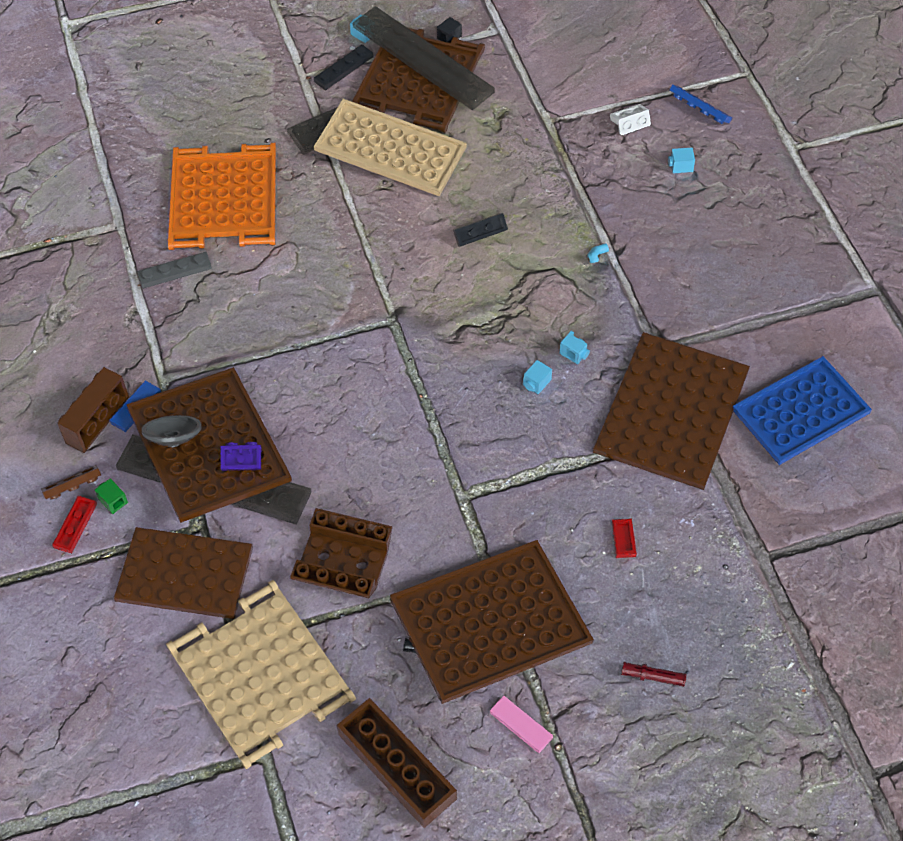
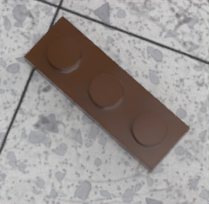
M94 465L41 488L45 499L50 498V500L60 497L61 493L66 490L71 492L78 489L82 483L87 482L89 484L98 480V476H101L98 467Z

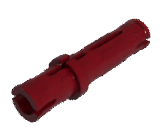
M623 662L621 675L640 678L642 681L647 679L682 687L685 686L687 676L686 673L648 667L647 664L636 665Z

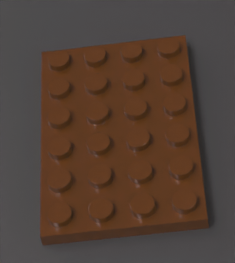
M136 527L114 600L115 602L234 619L253 545L251 543Z

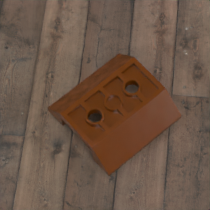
M315 508L309 525L311 531L301 560H296L290 579L370 598L377 588L388 556L393 527ZM322 553L329 554V557L325 560L318 558ZM361 562L368 564L365 569L357 568V565Z

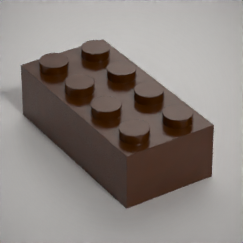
M103 367L100 372L96 373L92 382L83 389L78 399L72 402L69 410L60 417L57 424L67 445L85 453L110 422V419L127 401L129 395L121 375Z

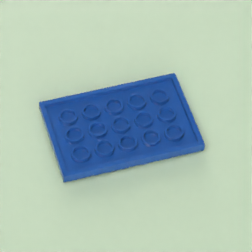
M824 356L733 405V412L778 465L867 416L872 410Z

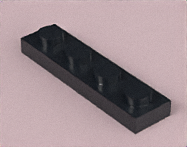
M361 44L315 76L314 82L326 91L373 58V52Z

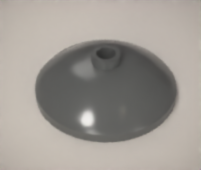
M181 415L166 416L146 423L142 427V435L153 443L176 447L194 438L201 431L202 427L201 422L194 417Z

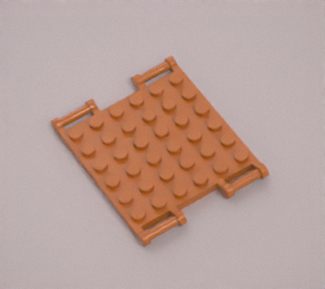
M276 142L269 145L247 146V144H241V152L209 154L208 146L184 149L173 147L168 231L169 250L191 247L205 249L206 237L239 236L240 247L253 244L276 245ZM248 235H269V237L245 238ZM198 238V240L175 241V239Z

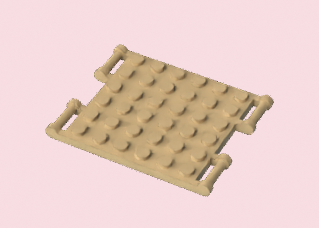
M274 580L269 581L267 586L247 598L239 599L238 603L244 614L213 633L209 634L205 625L201 622L196 625L195 629L173 642L169 641L166 643L173 658L245 769L250 768L253 762L275 748L283 747L282 741L276 734L311 711L317 720L322 722L330 713L346 703H352L356 700L354 693L341 678ZM273 592L274 596L250 609L249 605ZM199 635L203 636V639L199 640L198 642L194 643L193 645L189 646L183 651H177L179 647L183 646L184 644L188 643L189 641L193 640ZM341 692L344 694L321 710L318 708ZM269 738L271 739L269 743L265 744L264 746L254 751L250 755H245V753H247L254 747L258 746L262 742L266 741Z

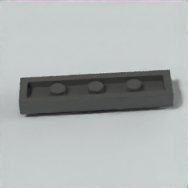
M207 252L139 270L137 273L144 289L210 270L212 266Z

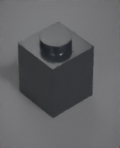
M451 17L437 26V39L446 43H451L453 37H462V24Z

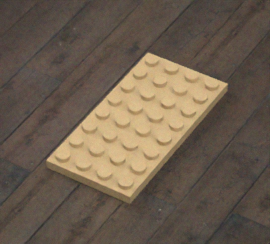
M343 99L315 143L314 151L440 196L462 157L467 143Z

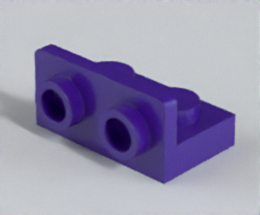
M247 442L245 445L226 443V446H221V470H261V445H257L256 442Z

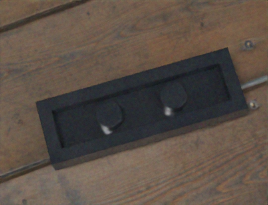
M499 213L453 229L458 247L504 232L508 230L504 214Z

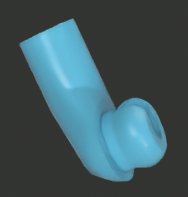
M605 243L591 248L587 254L590 263L598 262V255L609 252L608 245Z

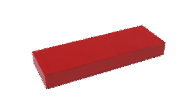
M77 496L52 544L54 549L72 554L97 506L96 500Z

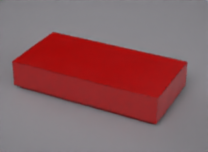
M632 519L612 520L616 558L636 557L637 552Z

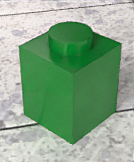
M111 478L101 483L95 489L98 500L112 515L128 503L125 493Z

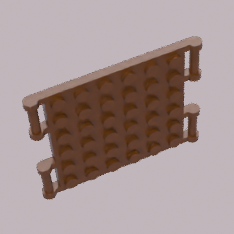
M393 22L352 102L384 114L387 108L415 115L413 124L446 133L476 65L484 53L485 44H475L459 40L457 37H453L451 43L423 37L424 29H412ZM360 102L379 106V108L360 104ZM422 117L442 122V124L422 119Z

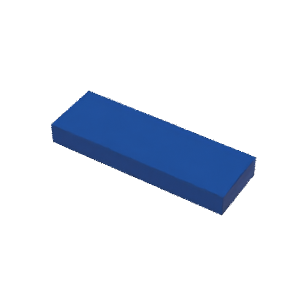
M145 380L110 419V423L120 430L127 432L134 424L127 410V404L161 393L160 388Z

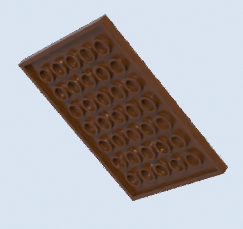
M643 332L596 441L593 453L704 490L732 417L733 405L738 401L750 366Z
M234 367L127 404V410L180 523L292 481V477ZM181 415L194 417L201 422L202 427L201 431L194 438L176 447L153 443L142 435V427L146 423L166 416ZM247 442H256L257 445H261V470H221V446H226V443L245 445Z
M538 540L390 595V601L441 704L593 644L594 641Z

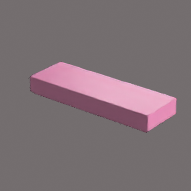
M505 696L490 710L492 716L538 753L553 739V735Z

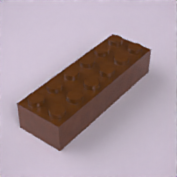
M370 698L337 724L338 735L423 828L428 826L457 800V790Z

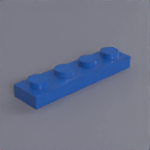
M672 85L670 88L675 98L687 100L686 104L693 108H696V106L701 108V113L707 116L710 114L715 116L714 120L721 124L723 122L730 123L733 118L679 86Z

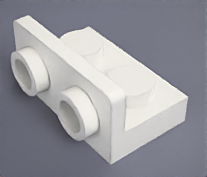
M641 104L610 114L611 121L618 125L619 134L621 135L651 125L649 109Z

